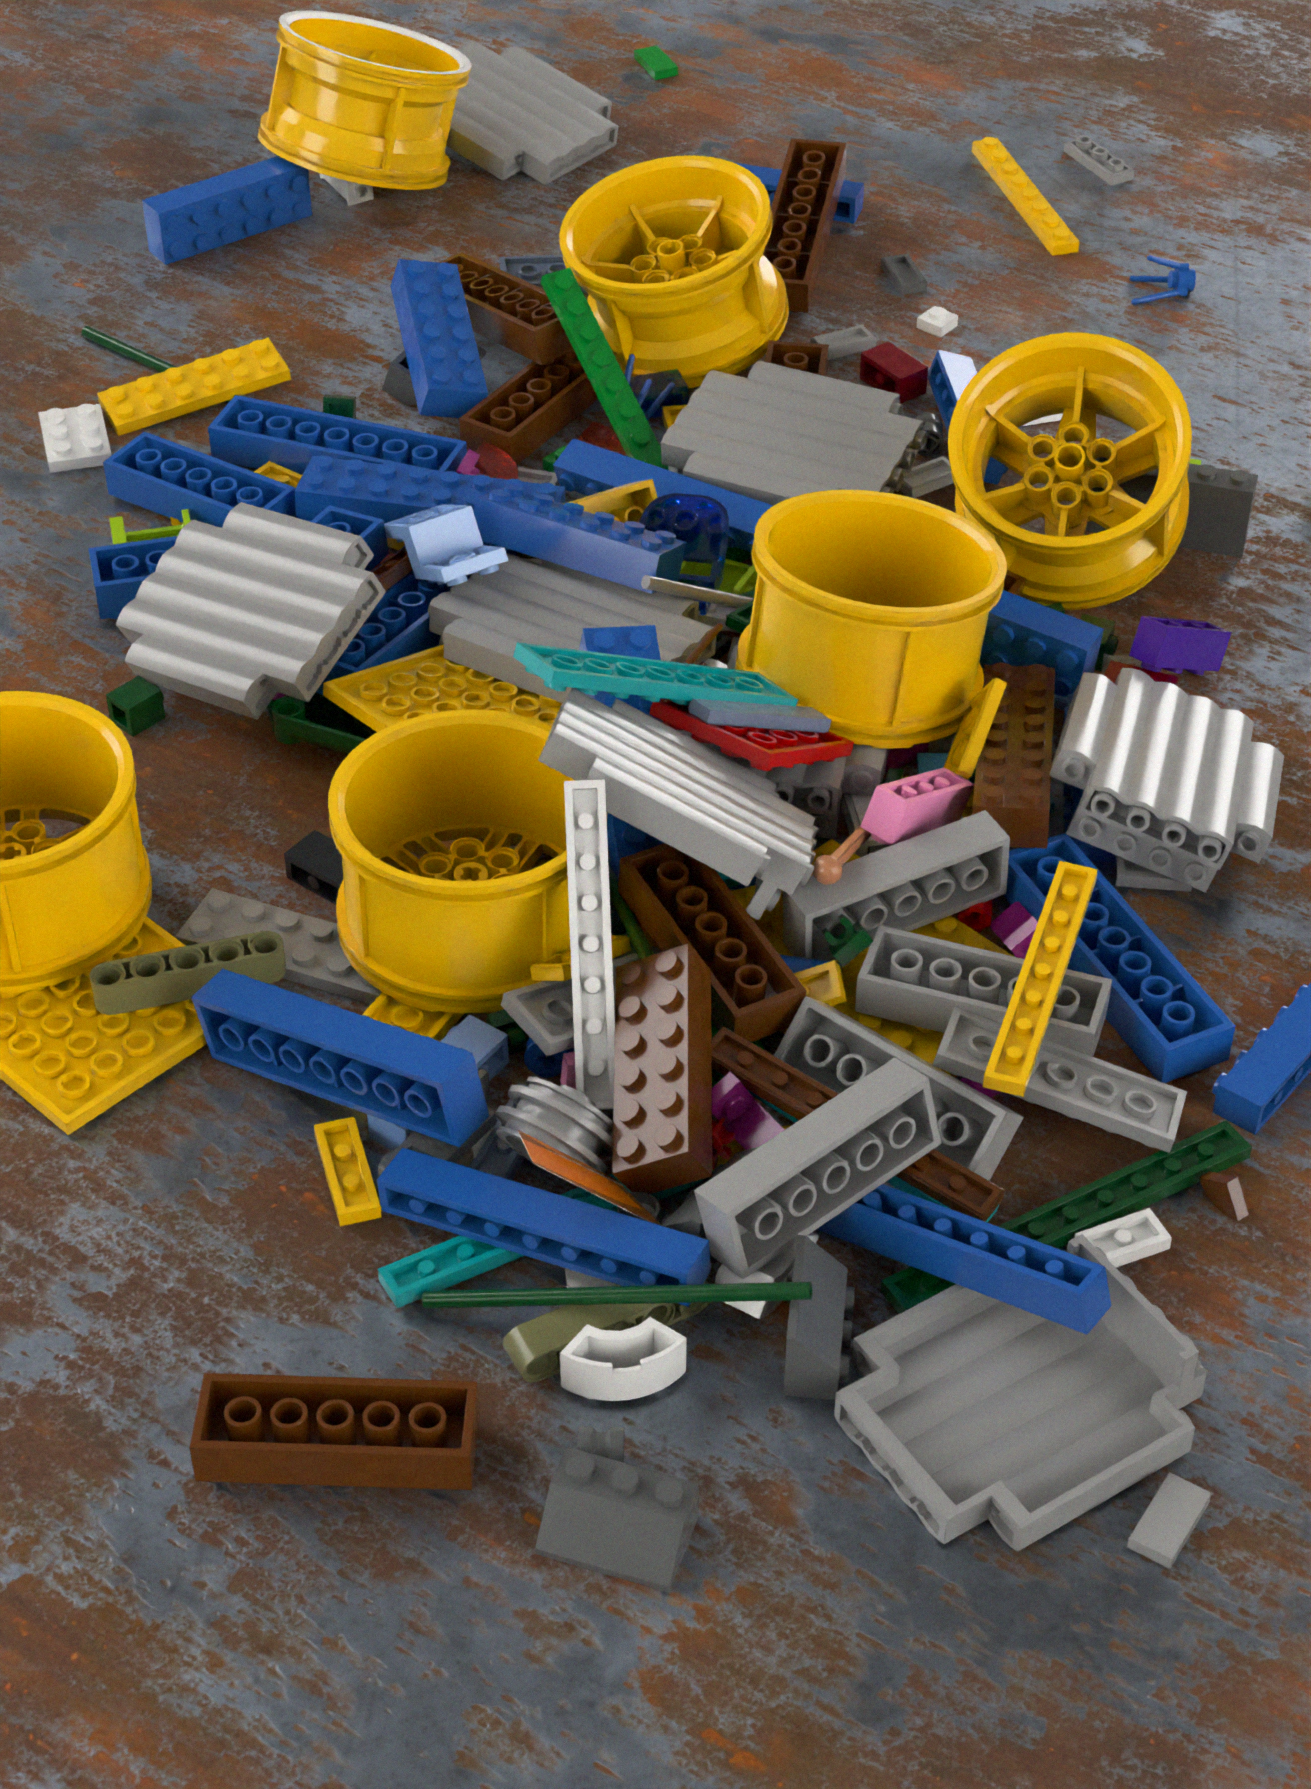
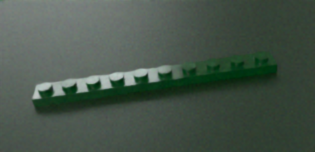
M1225 1120L1173 1144L1169 1153L1163 1150L1158 1151L997 1227L1058 1249L1067 1245L1068 1241L1075 1238V1233L1130 1215L1200 1182L1199 1177L1209 1171L1219 1173L1250 1158L1252 1146ZM911 1266L881 1280L880 1291L898 1314L952 1287L955 1283Z

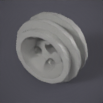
M529 1077L525 1084L527 1087L512 1084L508 1091V1096L517 1105L516 1108L500 1105L495 1114L504 1125L500 1126L496 1133L504 1143L532 1162L518 1133V1130L603 1173L606 1172L607 1166L598 1155L613 1157V1138L611 1137L613 1136V1121L595 1108L596 1104L589 1097L567 1085L561 1084L558 1086L538 1077Z

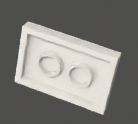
M82 404L73 408H52L44 412H38L50 473L103 466V462L112 456L100 404Z

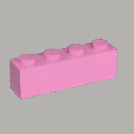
M943 767L878 785L875 788L860 827L872 833L871 837L875 841L884 845H892L960 820L973 790L974 783Z

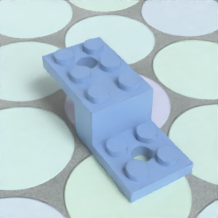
M442 504L384 524L387 538H394L397 542L404 541L415 579L427 580L428 584L437 582L438 585L446 583L447 586L458 585L468 580L466 576L468 574L478 572L479 575L490 574L499 570L498 564L509 561L505 547L483 545L472 506Z

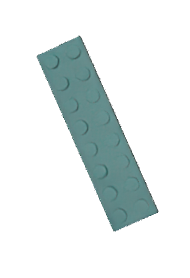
M517 642L513 654L515 659L526 666V672L539 676L544 680L543 684L546 687L556 691H566L567 687H571L590 695H597L598 691H605L615 697L624 699L629 698V695L632 694L651 702H659L660 698H666L674 703L688 706L693 699L796 706L798 702L797 698L759 672Z

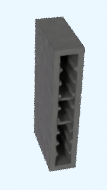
M1099 457L1095 460L1098 462H1104L1108 459L1105 457ZM1190 463L1187 472L1189 513L1186 529L1178 547L1242 558L1248 536L1258 475L1250 474L1243 470L1232 471L1216 468L1208 464L1197 465ZM1158 469L1121 483L1119 486L1131 498L1146 504L1155 488ZM1095 487L1091 489V491L1101 492L1105 490L1102 487ZM1089 521L1086 527V531L1097 533L1107 530L1094 521Z

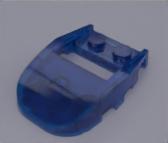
M683 493L666 494L649 503L639 520V523L645 525V530L655 533L656 531L671 532L676 535L675 539L686 542L683 561L713 564L710 576L680 574L679 581L677 582L719 590L724 576L729 530V516L723 504L712 497ZM695 600L699 602L698 611H700V615L706 616L712 603Z

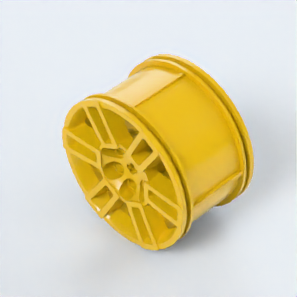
M818 491L786 499L768 509L760 517L755 527L751 554L752 562L757 571V580L751 621L739 639L735 670L759 672L797 698L796 706L812 707L830 718L832 721L829 731L853 741L854 744L869 745L877 749L913 747L914 744L938 740L956 732L961 724L963 715L971 709L969 701L983 689L984 674L979 660L989 611L997 605L1001 598L1007 572L1005 555L996 541L975 523L948 509L915 498L878 491Z
M30 691L0 692V995L6 992L21 994L29 991L43 990L46 986L72 979L105 962L123 946H127L133 940L134 934L140 931L152 899L150 864L142 843L135 798V767L132 750L126 737L112 720L94 708L73 699L47 693ZM39 819L64 820L84 826L59 838H47L45 825ZM17 822L11 831H6L5 823Z
M452 710L421 715L391 725L367 738L348 754L336 770L328 794V811L331 835L336 848L342 855L343 881L336 900L339 943L346 958L359 975L383 993L395 998V1001L430 1012L485 1013L500 1011L504 1009L501 1006L504 993L542 982L532 980L530 967L533 966L532 964L570 948L564 781L576 780L538 761L552 726L526 716L492 710ZM455 840L451 844L450 850L442 843L443 841ZM511 845H516V847H515L514 850H513L512 848H509V847H510ZM542 853L554 858L541 866L531 869Z

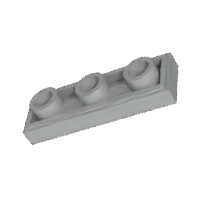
M1081 135L1075 140L1065 143V153L1111 186L1134 179L1135 171L1126 165L1124 160L1116 158L1108 152L1107 148L1101 147L1092 141L1091 137Z

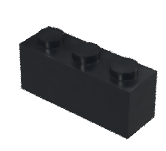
M314 830L284 853L286 875L288 879L336 905L338 891L343 881L342 855L336 848L333 838H329Z

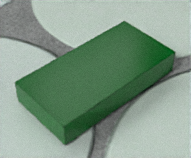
M658 45L634 50V59L654 80L678 75V66Z

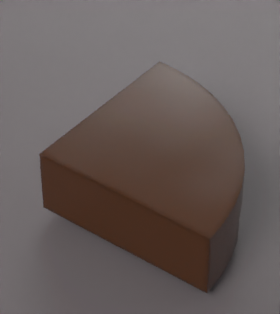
M1211 1171L1199 1177L1208 1198L1223 1214L1236 1221L1249 1215L1238 1177Z

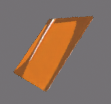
M518 1130L533 1164L648 1222L661 1225L616 1179Z

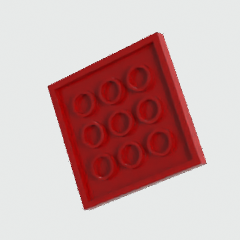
M660 699L659 702H652L649 713L663 720L662 723L675 730H685L691 733V738L700 743H713L720 746V751L725 755L744 757L750 760L752 767L763 771H771L773 767L779 766L792 768L794 764L799 763L813 765L815 761L820 760L833 762L835 758L851 756L854 745L853 741L830 731L820 733L707 724L690 713L688 710L689 705H680L669 699Z

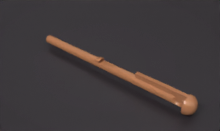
M859 826L831 856L823 855L818 857L813 864L815 866L813 870L815 879L824 885H831L839 881L842 876V866L869 839L872 833Z

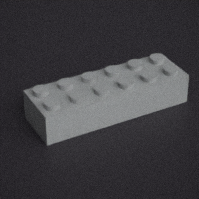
M984 810L847 862L842 866L841 878L834 884H821L813 875L804 887L798 884L792 895L783 891V943L793 956L833 961L837 959L829 949L831 944L825 939L822 930L827 928L832 935H841L845 927L838 919L840 914L848 917L852 925L858 921L867 930L871 938L874 939L879 925L909 932L968 909L975 904L1004 895L1007 889L1010 837L989 813Z
M879 925L857 977L855 1011L945 1033L954 1007L1002 1024L1025 959ZM1066 969L1043 1039L1093 1057L1108 1011L1112 979Z
M805 996L774 1054L775 1057L839 1094L896 1057L929 1078L941 1138V1144L934 1149L990 1181L1024 1118L830 1005Z
M894 1057L695 1189L694 1193L706 1238L709 1240L711 1256L740 1278L745 1279L796 1244L797 1235H809L939 1146L941 1138L929 1078Z

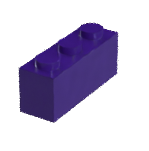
M1141 616L1129 656L1142 661L1141 667L1150 671L1161 672L1163 668L1182 674L1184 669L1194 674L1203 675L1204 671L1220 670L1232 632L1206 621Z

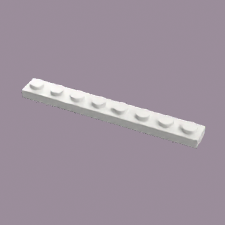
M605 779L564 781L576 1090L589 1097L596 1104L595 1108L598 1110L613 1109L615 1014Z

